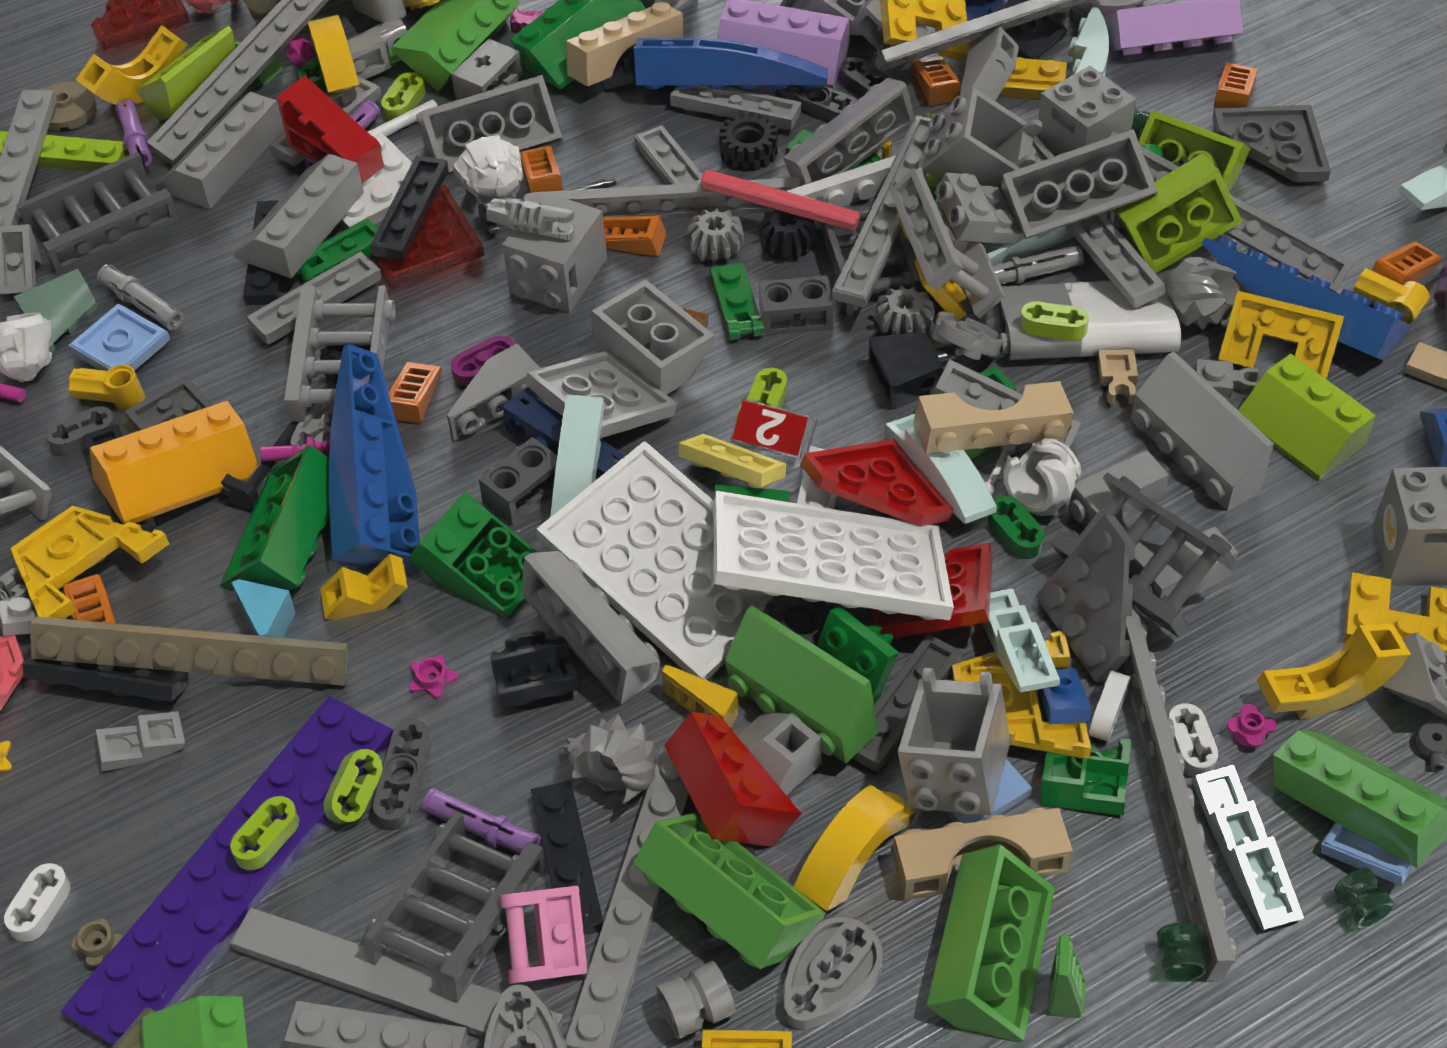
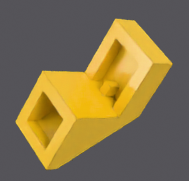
M389 554L368 575L342 567L320 588L325 619L336 620L386 609L408 588L402 558Z

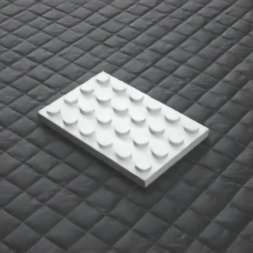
M645 441L536 529V537L551 551H560L568 561L574 560L582 569L587 582L593 588H600L606 595L609 603L685 672L705 680L725 664V658L746 610L753 605L760 611H763L766 608L764 606L773 597L762 591L749 589L732 590L723 585L714 584V501Z
M716 491L713 503L714 584L723 585L732 590L749 589L762 591L771 596L788 595L801 597L809 602L826 601L839 603L848 608L865 607L878 609L887 614L904 613L917 615L926 620L943 619L950 621L954 606L939 526H918L903 520Z

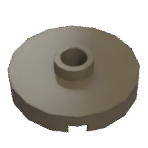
M65 81L52 84L43 89L53 90L57 98L48 130L60 131V128L68 127L69 130L77 129L88 123L96 113L97 102L94 93L79 82Z

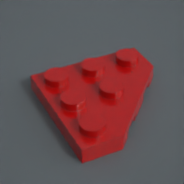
M895 439L804 453L800 464L819 489L918 526L949 521L954 510Z
M989 542L955 548L944 555L954 606L950 621L943 619L926 620L917 615L904 613L887 614L878 609H873L870 626L880 625L882 627L880 635L891 634L893 635V640H898L904 636L921 633L931 634L944 629L961 626L972 627L979 623L989 622L993 553Z

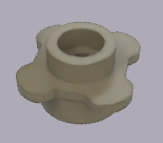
M97 919L83 925L77 936L73 938L71 945L75 952H81L86 957L88 966L98 967L123 937L119 933H113L107 920ZM101 940V944H100V945H98V946H95V945H94L95 942Z

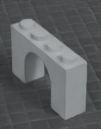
M1146 450L1075 483V488L1071 494L1069 510L1072 517L1077 522H1081L1086 528L1113 494L1103 480V476L1107 472L1118 479L1122 476L1129 478L1141 489L1139 493L1153 502L1164 499L1169 474ZM1127 502L1115 515L1126 532L1129 529L1124 519L1139 511ZM1215 526L1202 532L1208 537L1216 534L1230 544ZM1141 539L1135 547L1134 560H1129L1128 578L1131 579L1133 575L1138 576L1162 545L1152 544ZM1186 541L1150 585L1152 587L1151 593L1160 599L1164 595L1169 596L1202 555L1203 551ZM1231 545L1232 549L1230 552L1236 561L1238 551ZM1216 561L1189 597L1232 576L1233 571Z

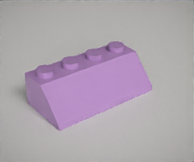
M728 0L720 18L717 40L735 41L769 48L828 68V80L825 86L834 89L841 70V64L850 45L849 18L749 0Z
M1193 0L1121 9L1103 16L1112 52L1123 50V56L1141 54L1142 48L1153 47V52L1172 50V44L1183 43L1184 48L1198 47L1203 45L1202 40L1213 39L1214 44L1233 42L1232 36L1243 33L1240 0Z

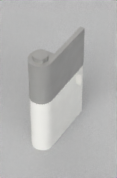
M1112 281L1002 286L1006 297L999 302L1006 324V333H1000V339L1003 340L1000 352L1001 354H1007L1008 361L1098 356V350L1134 349L1135 354L1178 352L1180 349V323L1168 299L1166 290L1164 295L1134 309ZM1033 301L1082 308L1089 315L1087 334L1084 338L1076 341L1027 334L1020 327L1021 309L1025 304Z

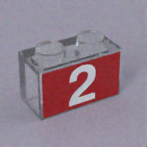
M741 398L730 440L740 444L739 447L758 454L761 453V450L774 453L773 459L794 466L795 460L802 461L804 453L809 452L818 420L809 415Z

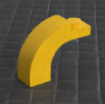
M339 15L307 22L327 93L332 94L359 87L355 66Z
M161 25L142 53L133 61L124 65H111L93 54L75 80L111 104L116 105L118 101L122 100L123 105H126L125 99H131L135 104L144 101L135 90L177 59L188 44Z
M1393 623L1359 625L1346 644L1330 657L1305 667L1266 670L1261 673L1256 681L1273 713L1296 711L1300 719L1312 718L1344 708L1374 692L1399 671L1411 656V653Z
M872 785L866 787L843 807L823 832L804 863L793 887L826 911L847 901L862 868L873 852L889 836L910 826L916 811L906 806L904 799L895 793L880 791Z

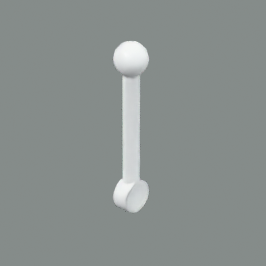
M1014 444L1001 446L1002 453L988 481L985 482L991 495L995 491L994 483L1008 455H1012L1015 452L1016 445Z

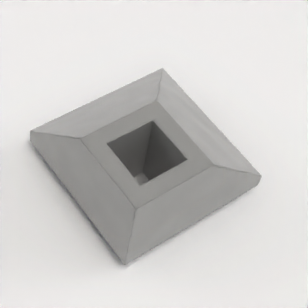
M1415 632L1402 639L1411 656L1383 686L1405 701L1447 719V653L1441 650L1437 643L1429 642Z
M762 713L737 735L786 795L792 792L822 764L821 737L792 714Z

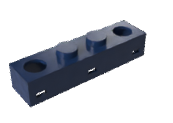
M521 390L502 407L506 431L523 442L533 437L558 455L563 416ZM601 439L596 480L617 464L610 459L611 457L620 461L626 456Z

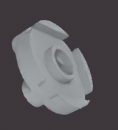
M938 313L931 337L936 341L944 344L953 343L962 347L960 352L963 355L975 360H980L982 355L994 358L999 353L1003 340L998 339L999 334L995 330L967 317L965 321H954L956 315L954 313Z

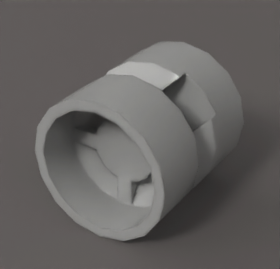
M714 961L691 970L687 980L677 976L655 987L663 1014L677 1039L702 1029L704 1020L714 1024L736 1013L730 989L721 970Z

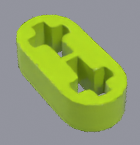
M415 72L401 74L391 85L381 100L383 115L386 120L390 121L419 105L426 93L423 77Z
M1033 301L1025 304L1021 309L1020 327L1027 334L1068 341L1080 340L1087 334L1089 315L1082 308Z
M765 368L759 371L746 401L781 410L787 395L786 374L778 368ZM773 383L771 391H766V387Z
M360 749L349 753L342 760L323 803L324 812L332 822L337 824L354 822L365 812L383 770L382 761L374 751ZM365 760L364 768L369 772L366 775L359 776L355 782L359 774V768L355 766V763ZM350 793L347 804L352 807L351 811L341 813L342 805L337 801L339 798L347 797Z
M275 796L266 800L235 833L231 840L230 848L235 862L240 868L245 870L262 868L299 826V817L294 803L289 798ZM284 813L286 814L287 818L285 820L276 819L272 822L271 817L273 815L280 817ZM258 844L259 849L256 852L253 850L244 852L243 848L245 846L254 847Z

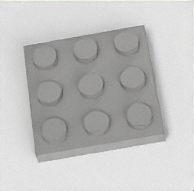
M609 350L529 371L526 375L525 385L561 413L562 416L566 394L603 398L605 406L600 439L675 416L677 403Z

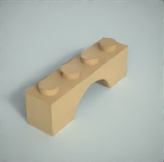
M658 2L653 4L652 7L639 12H632L627 17L607 22L602 27L582 32L579 36L567 40L568 76L587 87L610 78L621 55L629 47L636 44L638 38H683V13L671 7L668 3Z
M1060 381L1025 385L1022 398L1015 405L1001 410H985L974 407L963 401L955 392L919 396L913 422L925 454L947 453L956 450L983 449L994 446L1039 442L1045 438L1065 439L1067 438L1074 412Z
M1059 807L1047 810L1044 808H1034L1026 811L1024 814L1006 817L1003 815H993L983 821L966 824L953 822L945 825L943 828L926 831L912 829L904 832L902 835L894 836L893 859L904 901L946 894L949 878L955 869L960 866L962 854L1000 844L1041 877L1069 872L1073 849Z

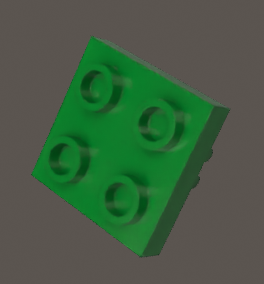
M839 606L829 611L817 647L870 680L875 705L881 697L899 653L890 646L893 635H880L882 629L880 625L866 627Z

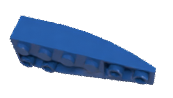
M638 38L634 47L636 85H644L647 89H660L663 85H676L680 89H691L695 85H707L710 89H723L726 85H739L741 89H754L758 85H770L773 89H786L789 85H802L805 89H817L821 85H827L828 68L797 56L735 41L705 38Z
M1218 235L1216 242L1204 238L1202 242L1204 247L1223 266L1236 272L1234 277L1254 294L1344 316L1338 341L1371 356L1385 360L1411 326V324L1401 321L1404 314L1378 302L1371 308L1369 306L1372 300L1343 288L1341 294L1328 290L1331 285L1330 282L1311 275L1309 281L1297 276L1299 269L1283 262H1279L1276 268L1266 263L1268 256L1250 248L1247 254H1243L1235 250L1238 243Z
M347 344L343 347L336 384L329 451V508L332 561L365 569L377 567L389 554L402 558L403 564L413 563L408 558L420 543L416 490L378 354Z

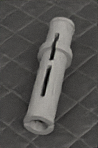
M1076 244L1071 247L1026 258L1011 257L1008 259V262L992 266L1000 284L1009 282L1020 284L1026 278L1082 266L1084 258L1080 246Z
M106 264L99 270L97 274L98 282L114 291L118 299L124 303H132L170 331L180 327L184 320V314L144 288L137 278L126 276L112 264Z

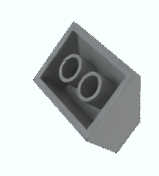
M646 279L592 310L593 342L604 351H611L666 395L688 382L715 341L713 333Z

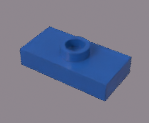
M1076 668L1056 669L1060 678V685L1037 689L1049 723L1090 722L1091 706Z

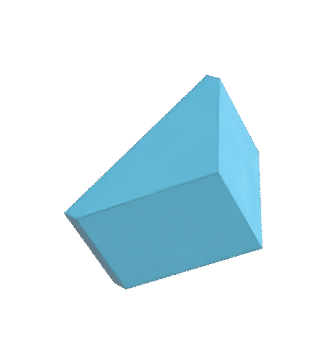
M240 579L231 582L239 606L254 635L284 638L296 614L289 590Z

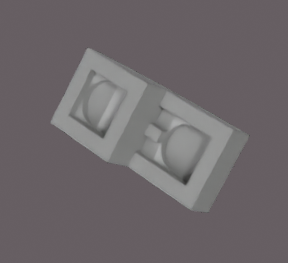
M178 711L138 715L137 725L97 729L95 733L101 771L115 770L156 760L185 747Z

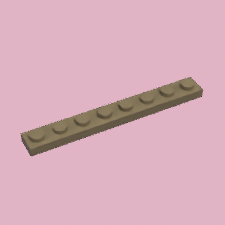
M34 617L30 622L32 659L342 686L345 685L348 676V643L47 617Z

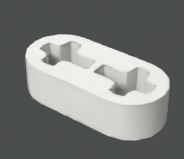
M1111 670L1094 713L1089 736L1109 742L1131 680L1130 676Z
M1181 703L1174 706L1168 718H1171L1174 723V743L1177 752H1180L1183 756L1184 773L1193 778L1195 775L1213 771L1218 759V749L1204 713L1197 706L1189 703ZM1180 719H1185V722L1189 725L1193 724L1191 734L1188 733L1184 723H1179ZM1193 747L1196 748L1200 758H1206L1205 762H1199L1197 757H1191Z
M47 863L35 868L7 908L4 915V923L12 937L17 941L30 942L41 937L70 892V882L62 867L57 864ZM55 879L57 884L54 887L47 886L43 891L41 885L43 883L51 884ZM32 914L34 920L32 922L25 921L20 926L18 921L21 918L28 919Z

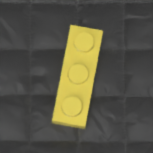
M701 434L679 442V457L693 461L695 466L709 467L717 470L724 477L738 478L746 481L751 487L767 488L771 483L786 478V463L712 436Z

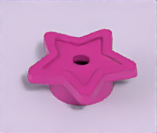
M443 655L427 657L419 662L411 663V668L416 677L410 684L409 690L412 693L427 691L434 698L440 699L444 686L458 680L459 675L457 672L446 668ZM430 675L436 676L434 679H429Z

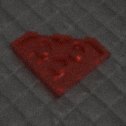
M109 0L105 5L106 12L101 18L96 17L91 27L102 50L107 51L139 39L149 38L158 31L161 25L169 30L178 28L191 21L188 11L181 0Z
M442 185L404 261L378 256L377 263L389 288L394 289L485 256L481 241L447 186Z

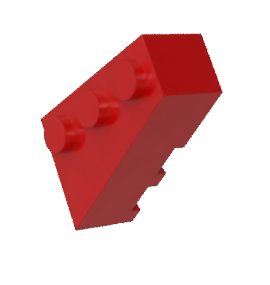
M306 76L276 96L288 146L315 163L328 154L357 163L362 184L384 167L381 153L382 147L378 140L371 136Z
M691 712L664 745L712 839L774 847L802 814L722 717Z

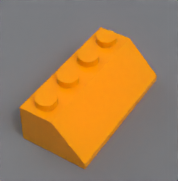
M228 401L90 447L92 478L123 525L127 522L137 523L220 493L223 487L221 481L226 474L246 481L258 465L245 425Z

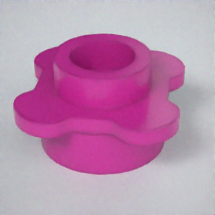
M298 36L296 40L292 39L286 48L289 59L299 68H302L315 55L312 44L302 36Z
M1252 704L1243 705L1240 710L1241 713L1236 718H1230L1227 723L1228 731L1234 735L1240 744L1247 747L1261 746L1266 735L1275 732L1277 726L1273 718L1265 717ZM1248 724H1254L1255 727L1249 726Z

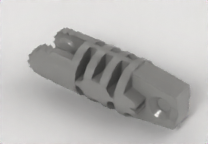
M507 198V200L493 199L486 209L488 221L505 225L513 230L519 229L523 232L538 233L539 235L564 240L574 239L573 227L564 224L573 220V209L547 204L542 205L541 203Z

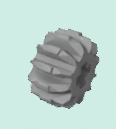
M718 208L714 212H708L703 209L702 215L693 216L691 224L688 225L687 240L689 241V248L692 254L698 255L701 261L711 259L715 264L718 259H722L728 262L730 256L739 255L740 247L743 246L744 231L742 230L740 218L732 216L730 210L722 213L719 212Z
M900 285L897 291L888 288L884 296H879L875 321L882 331V336L915 332L925 333L931 330L935 308L933 301L929 300L927 292L918 293L916 286L909 290Z

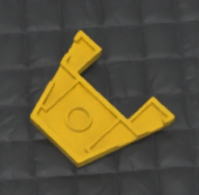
M72 505L10 549L38 617L66 619L76 609L72 601L58 589L65 584L73 582L75 577L94 564L103 561L108 554L118 547L124 549L143 564L167 547L169 541L166 534L156 529L152 533L143 531L139 524L127 522L124 525L113 522L108 515Z
M1064 631L1051 633L1050 639L1044 642L1055 668L1069 667L1070 653ZM995 651L952 665V681L980 683L981 672H991L993 683L1001 684L1011 740L1010 745L1078 758H1090L1091 744L1086 723L1050 724L1049 722H1043L1036 690L1020 693L1006 673Z

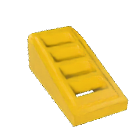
M670 665L664 666L662 677L665 694L689 712L717 715L722 717L730 728L732 727L738 716V694L736 691Z

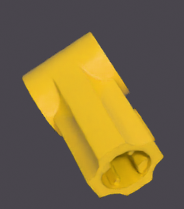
M1367 268L1360 274L1353 288L1354 293L1372 300L1371 304L1375 305L1378 302L1403 313L1404 316L1401 321L1412 324L1430 302L1428 290L1420 283L1409 281L1401 285Z
M117 365L108 371L74 368L69 376L68 391L72 398L114 403L115 408L122 412L146 398L134 369L128 365Z

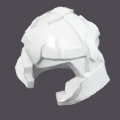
M499 135L481 137L466 144L464 152L453 165L456 183L466 193L471 192L482 203L491 202L493 199L507 200V198L516 197L523 179L519 147L501 140Z
M40 312L8 316L6 321L0 322V373H4L9 378L18 380V382L31 381L44 366L49 364L52 359V353L49 352L51 320H47Z
M1045 438L1042 441L1033 443L1030 450L1020 459L1017 457L1011 458L1008 455L1007 461L1002 466L1004 485L1009 496L1018 500L1029 513L1038 516L1056 515L1059 509L1071 497L1075 483L1080 480L1081 464L1068 445L1057 441V439Z

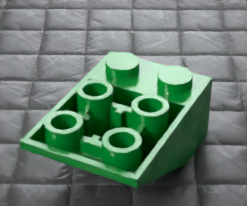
M464 491L420 541L408 559L438 584L508 618L524 599L522 595L524 557L530 553L538 552Z

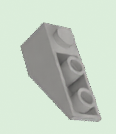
M1001 26L970 42L960 96H963L974 87L996 101L1016 67L1019 46Z
M518 344L487 359L448 412V424L453 441L473 433L496 418L504 416L502 407L521 390L534 398L538 396L525 385L527 372L540 369V367Z

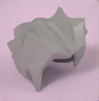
M1202 257L1186 258L1167 275L1165 280L1168 299L1178 319L1186 326L1194 323L1203 331L1208 323L1218 324L1221 319L1226 320L1232 312L1237 291H1240L1238 284L1232 278L1236 272Z
M619 714L609 721H605L602 718L598 726L590 725L587 733H582L577 738H567V745L563 746L569 755L568 759L573 767V779L580 778L600 786L603 791L626 790L622 801L623 804L648 788L655 778V743L647 741L646 729L642 723L626 729Z

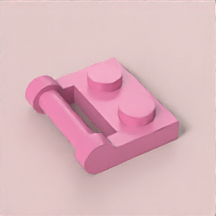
M578 886L500 895L501 908L506 910L512 967L511 970H507L509 983L588 973ZM534 905L540 966L529 967L523 906Z

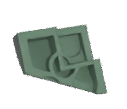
M78 269L14 296L22 314L40 312L44 318L51 320V337L49 340V352L51 353L55 350L53 343L64 332L71 335L78 328L79 322L89 317L98 308L87 283Z

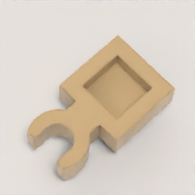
M1134 349L1098 350L1097 364L1100 385L1109 386L1107 393L1108 403L1113 405L1116 394H1124L1128 398V404H1133L1136 393L1135 385H1137L1138 380Z

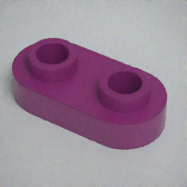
M494 336L457 354L451 361L453 379L462 386H468L487 359L515 345V342L506 336Z

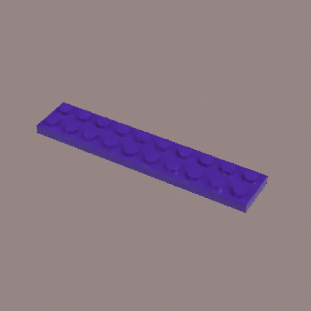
M328 696L60 1010L64 1018L112 1048L145 1008H152L157 1012L178 1004L237 932L250 908H256L327 822L329 818H327L324 812V799L345 756L353 751L369 749L380 757L390 744L393 729ZM365 760L355 763V766L359 768V774L355 782L359 776H363L368 772L364 768ZM275 796L289 798L294 803L299 817V826L262 868L256 870L240 868L236 864L230 848L231 840L235 833L266 800ZM346 797L339 798L337 802L341 804ZM285 813L280 817L276 815L271 817L272 822L276 819L283 821L287 818ZM258 844L254 847H249L247 845L243 849L245 853L248 850H253L256 852L259 849Z

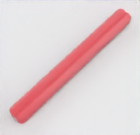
M705 170L701 178V187L705 190L849 231H855L859 225L860 213L858 211L713 170Z

